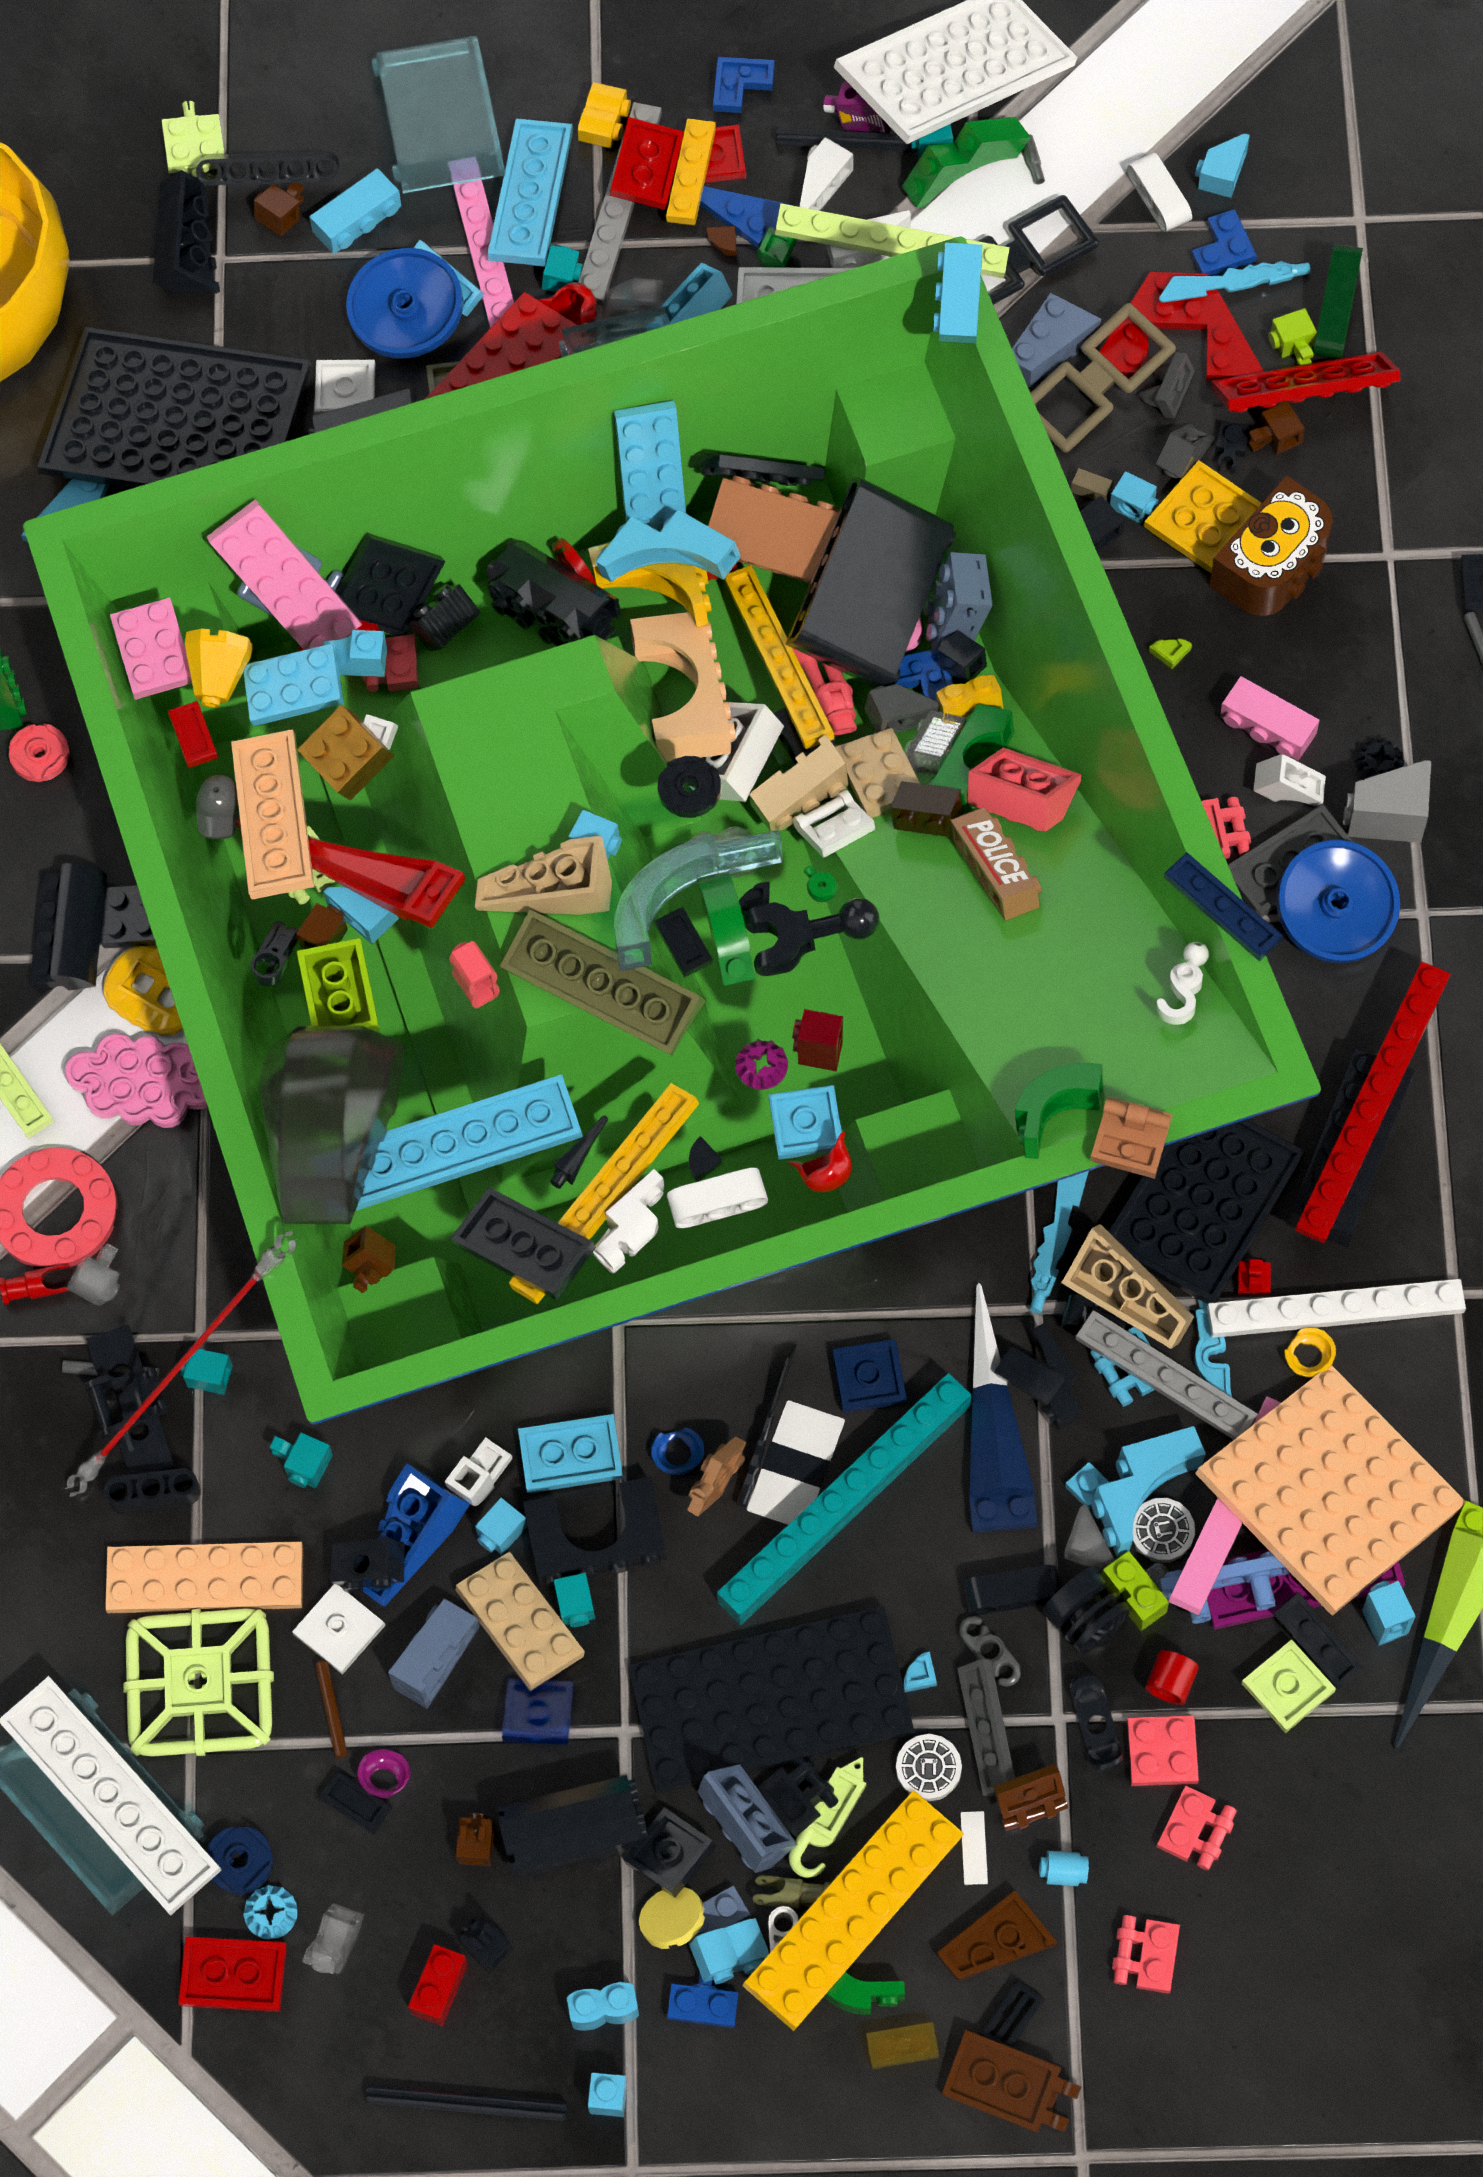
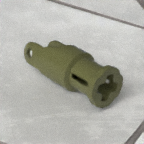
M760 1875L755 1880L759 1886L775 1888L780 1892L772 1895L755 1894L753 1902L758 1905L785 1906L791 1909H800L801 1906L811 1907L829 1887L831 1882H825L821 1885L803 1883L802 1879Z

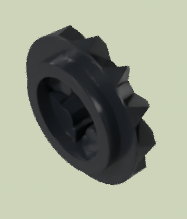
M1371 737L1369 741L1364 744L1361 743L1355 755L1357 771L1365 779L1401 768L1404 765L1403 751H1400L1396 742L1387 741L1385 737L1382 739ZM1382 751L1385 761L1377 769L1376 759L1372 757H1377L1378 753Z

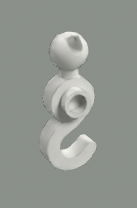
M1194 941L1185 947L1183 956L1186 962L1174 966L1170 973L1171 989L1185 1006L1181 1009H1172L1164 999L1160 998L1157 1000L1156 1010L1158 1016L1169 1024H1184L1191 1020L1195 1014L1196 999L1194 994L1198 993L1201 989L1203 978L1199 966L1204 965L1209 958V951L1206 945Z

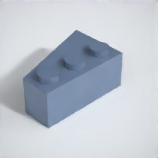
M443 1599L439 1606L435 1605L429 1612L424 1626L415 1634L408 1647L388 1672L394 1690L428 1709L479 1629L478 1618L446 1599Z

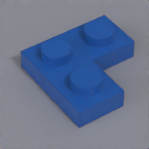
M718 57L713 111L742 113L744 89L773 91L775 60Z
M1235 209L1209 217L1207 225L1215 243L1194 249L1191 253L1198 272L1209 274V276L1224 273L1228 268L1236 269L1254 263L1257 258Z
M937 649L904 656L899 667L901 671L900 677L896 683L905 688L921 685L923 696L937 701L936 692L953 684L950 674L939 665Z

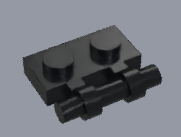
M797 1757L793 1760V1765L796 1769L791 1774H788L781 1767L757 1788L795 1837L821 1816L815 1808L819 1802H824L828 1808H832L838 1803L833 1786L818 1775V1768L812 1761H807L805 1757ZM803 1783H809L812 1788L804 1794L799 1787Z

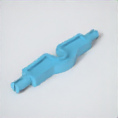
M1198 1299L1199 1309L1195 1312L1199 1339L1195 1351L1197 1371L1203 1380L1232 1397L1229 1365L1226 1363H1211L1208 1360L1210 1355L1225 1352L1224 1337L1212 1338L1207 1311L1208 1304Z

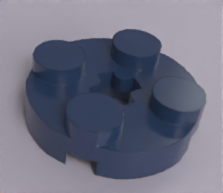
M251 1827L224 1829L212 1839L207 1849L208 1855L221 1868V1871L212 1878V1881L221 1890L238 1896L246 1895L261 1887L270 1876L274 1865V1858L268 1841L259 1831ZM235 1853L240 1856L243 1853L248 1855L245 1859L247 1864L243 1868L241 1866L237 1868L232 1867L234 1863L232 1856Z

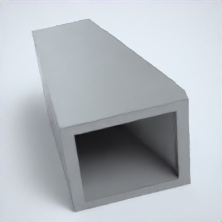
M1431 761L1417 762L1355 782L1353 794L1347 793L1346 807H1344L1343 825H1348V836L1421 843L1429 811Z

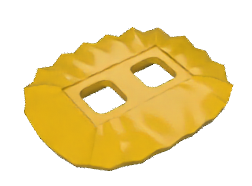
M136 946L124 952L112 965L104 981L103 996L109 1008L116 1011L121 1018L126 1019L132 1025L139 1026L144 1031H150L159 1036L165 1034L176 1035L183 1029L176 1005L174 1004L171 1008H167L157 1002L164 990L170 988L157 947ZM140 974H145L154 979V983L144 994L132 988Z

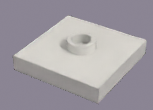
M334 1584L292 1632L293 1635L343 1675L385 1627V1623L348 1592H345L343 1588Z

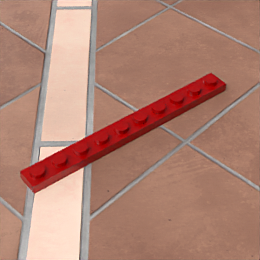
M1423 961L1421 962L1295 1229L1296 1232L1325 1244L1451 973Z

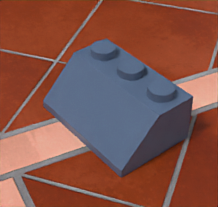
M740 1764L710 1771L704 1775L698 1794L703 1799L705 1809L715 1816L722 1826L725 1837L735 1844L742 1854L741 1858L745 1865L753 1869L755 1873L771 1869L798 1845Z

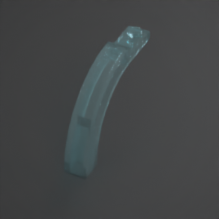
M776 830L715 843L712 835L698 838L663 853L642 868L625 888L615 912L614 931L619 970L624 971L652 965L648 932L654 917L673 896L697 883V878L726 871L730 874L782 863V839L779 831Z

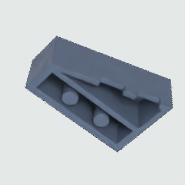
M1050 293L1012 348L1028 389L1033 388L1049 376L1067 358H1073L1077 355L1081 345L1101 327V318Z

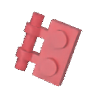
M415 634L385 638L387 646L385 677L363 676L367 691L376 692L379 689L378 684L387 683L389 692L419 688Z
M1238 797L1228 798L1226 800L1228 808L1220 809L1218 798L1201 801L1225 859L1230 858V846L1237 847L1240 857L1250 851L1251 837L1250 833L1245 829L1243 820L1246 816L1244 808L1240 806ZM1224 822L1232 823L1233 833L1226 834Z
M1185 1785L1157 1844V1848L1186 1862L1193 1850L1201 1854L1197 1865L1204 1870H1209L1213 1861L1218 1860L1222 1852L1220 1846L1226 1833H1231L1234 1826L1232 1820L1237 1810L1229 1805H1225L1221 1814L1216 1815L1211 1812L1216 1801L1215 1799ZM1205 1824L1214 1828L1208 1842L1198 1839Z
M1124 1915L1122 1927L1117 1930L1116 1939L1119 1940L1117 1957L1113 1958L1112 1969L1115 1970L1113 1983L1127 1985L1128 1973L1138 1975L1136 1988L1170 1994L1180 1925L1147 1919L1145 1931L1139 1932L1135 1930L1136 1917ZM1133 1944L1142 1945L1140 1962L1130 1960Z

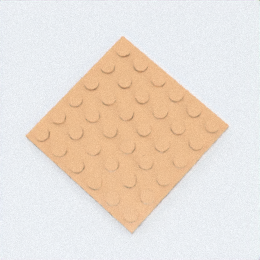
M1333 1366L1325 1372L1317 1374L1201 1465L1195 1473L1332 1616L1457 1514L1465 1504V1500Z

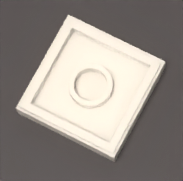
M316 360L315 415L374 399L375 360Z

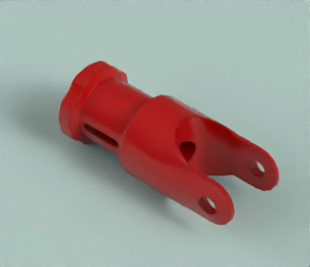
M55 1265L27 1271L23 1276L10 1279L0 1277V1290L4 1305H8L12 1300L29 1297L32 1300L70 1291L74 1286L49 1289L43 1285L45 1275L52 1271L68 1268L70 1265Z

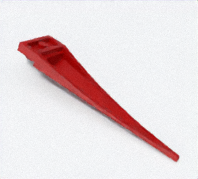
M235 820L238 828L241 829L240 820ZM308 838L312 869L404 920L409 918L430 928H433L465 881L464 872L438 861L361 850Z

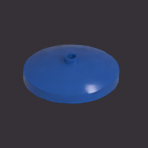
M416 248L394 249L374 257L358 271L348 290L346 301L347 315L355 335L370 350L390 358H414L435 350L453 334L462 316L463 293L454 270L439 256Z
M1328 840L1307 847L1287 865L1278 884L1276 905L1279 920L1284 931L1299 949L1321 961L1350 963L1371 955L1389 939L1399 918L1400 894L1391 870L1378 855L1354 842ZM1331 901H1334L1335 903H1337L1338 908H1337V907H1334V906L1332 905Z

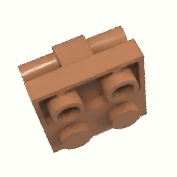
M1108 1097L1104 1105V1113L1090 1161L1155 1179L1173 1114Z

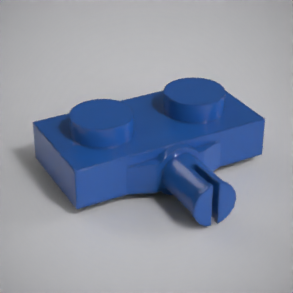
M701 1974L699 1975L698 1984L691 1986L671 1984L667 2020L734 2028L738 1992L719 1990L712 1986V1980L704 1982Z

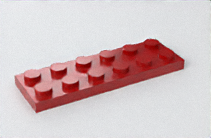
M1380 351L1213 380L1212 392L1229 411L1245 412L1249 407H1273L1278 402L1283 401L1296 403L1304 401L1306 397L1317 396L1325 398L1333 396L1335 392L1346 391L1354 393L1361 391L1364 387H1388L1391 383L1400 381V369Z

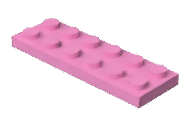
M256 499L207 536L209 543L303 650L323 646L324 641L343 639L352 633V630H356L362 625L358 617Z

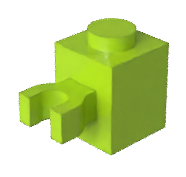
M1304 308L1273 319L1271 332L1268 333L1272 348H1277L1281 358L1295 354L1299 366L1312 363L1310 358L1314 356L1311 348L1315 345L1317 331L1306 309Z

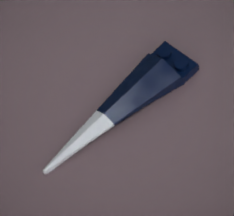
M980 1283L976 1286L969 1494L972 1533L1037 1528L1034 1488L1007 1383L994 1373L1001 1359Z

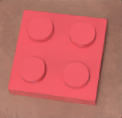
M1194 1716L1128 1718L1131 1786L1198 1784Z

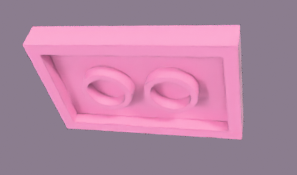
M170 598L110 614L135 700L192 684L186 649Z

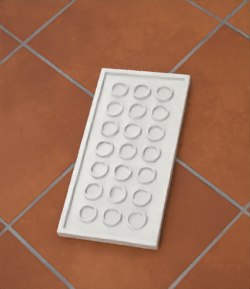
M966 0L836 59L834 68L894 132L908 144L1075 66L1078 57L1022 0Z

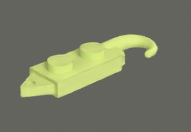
M862 1757L841 1769L839 1767L836 1768L829 1783L834 1788V1794L838 1798V1803L836 1806L828 1808L824 1802H819L815 1808L821 1816L797 1836L795 1842L798 1845L789 1852L788 1857L792 1870L799 1876L805 1878L815 1877L826 1868L825 1863H821L814 1869H807L801 1863V1856L808 1844L816 1847H826L835 1841L866 1787V1783L863 1782ZM858 1764L861 1767L856 1769L854 1766Z

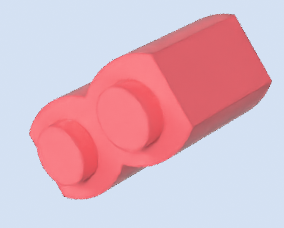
M463 942L457 945L452 950L449 962L453 967L452 976L471 1005L478 1009L499 995L500 988L496 983L497 974L476 942Z

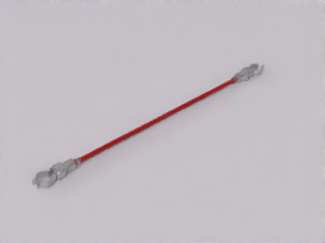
M293 1231L276 1237L275 1247L268 1248L262 1254L261 1261L256 1265L251 1279L104 1449L93 1454L88 1461L83 1462L78 1467L77 1474L68 1478L67 1488L65 1489L74 1487L75 1477H79L81 1480L79 1492H71L70 1497L86 1491L87 1482L93 1481L97 1477L99 1469L104 1465L110 1450L257 1281L268 1276L273 1269L278 1268L285 1258L284 1254H290L295 1250V1240L298 1239L288 1242L289 1248L287 1252H282L280 1249L283 1236H291Z

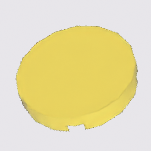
M686 1887L680 1891L676 1898L664 1890L659 1891L646 1902L641 1910L639 1917L640 1930L652 1946L670 1949L669 1946L677 1944L679 1947L695 1937L703 1926L705 1919L703 1915L704 1905L699 1896L693 1890Z

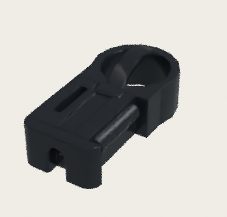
M276 921L273 924L258 953L251 961L252 976L258 984L272 986L279 983L283 978L284 971L288 966V958L299 941L297 937L298 928L292 926L289 930L286 928V924L281 921ZM270 961L264 975L256 971V967L260 963ZM276 964H278V966H279L278 970H277L275 973H273L274 970H275Z

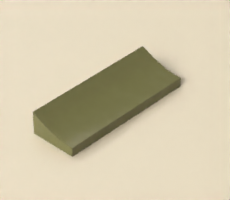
M531 909L527 913L500 965L502 969L673 1056L688 1027L706 1002L700 995Z

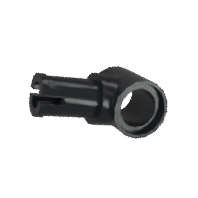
M1072 1294L1067 1298L1061 1328L1069 1333L1078 1334L1093 1310L1124 1330L1127 1322L1112 1313L1101 1311L1100 1307L1095 1306L1096 1304L1086 1297Z

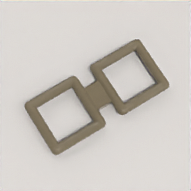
M1131 303L1124 304L1081 345V351L1092 361L1081 373L1069 362H1063L1030 393L1036 404L1067 376L1099 407L1067 438L1039 413L1049 439L1062 452H1069L1112 412L1113 404L1103 395L1111 386L1116 383L1125 393H1132L1176 350L1175 344ZM1128 317L1161 347L1129 379L1096 349Z

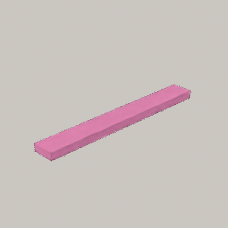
M1267 1396L1254 1424L1281 1402ZM1219 1498L1216 1500L1169 1599L1170 1603L1197 1615H1200L1243 1524Z

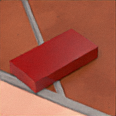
M198 701L168 710L188 768L218 759Z

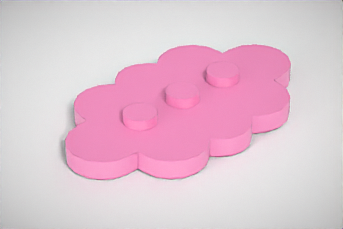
M120 1033L110 1034L99 1042L95 1052L77 1053L68 1060L65 1066V1076L69 1085L76 1091L86 1093L85 1101L90 1112L102 1119H109L119 1115L124 1122L130 1125H141L151 1120L155 1125L162 1128H172L179 1125L185 1119L188 1109L195 1110L208 1107L189 1046L181 1042L164 1046L158 1038L153 1036H143L133 1042L126 1035Z

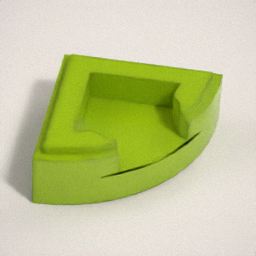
M1162 639L1153 643L1149 647V652L1173 669L1191 650L1192 644L1183 639L1164 641Z

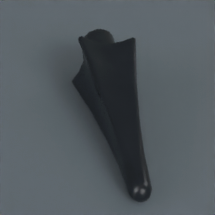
M602 1116L582 1139L553 1164L556 1171L553 1173L554 1176L551 1178L550 1183L554 1187L561 1189L566 1181L573 1185L592 1145L608 1122L607 1116Z

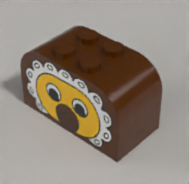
M1286 475L1214 557L1209 587L1249 614L1267 616L1280 611L1291 598L1297 599L1305 588V582L1310 577L1314 579L1323 568L1333 521L1328 505L1321 498Z

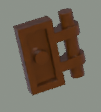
M1056 1764L993 1786L999 1811L1003 1817L1001 1819L1006 1832L1017 1827L1019 1830L1029 1827V1823L1044 1817L1047 1820L1057 1816V1812L1068 1809L1060 1771Z

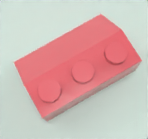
M1003 747L969 771L968 804L980 809L985 807L989 813L1000 815L1012 822L1031 826L1034 830L1046 832L1063 820L1081 782L1082 774Z

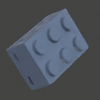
M950 552L946 563L941 565L937 581L933 582L931 594L926 599L923 607L924 616H928L926 637L927 641L931 642L932 649L939 648L941 642L945 638L951 637L957 630L975 641L992 607L986 554Z

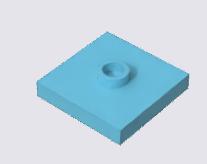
M834 1085L768 1095L779 1160L831 1151L840 1133H842Z

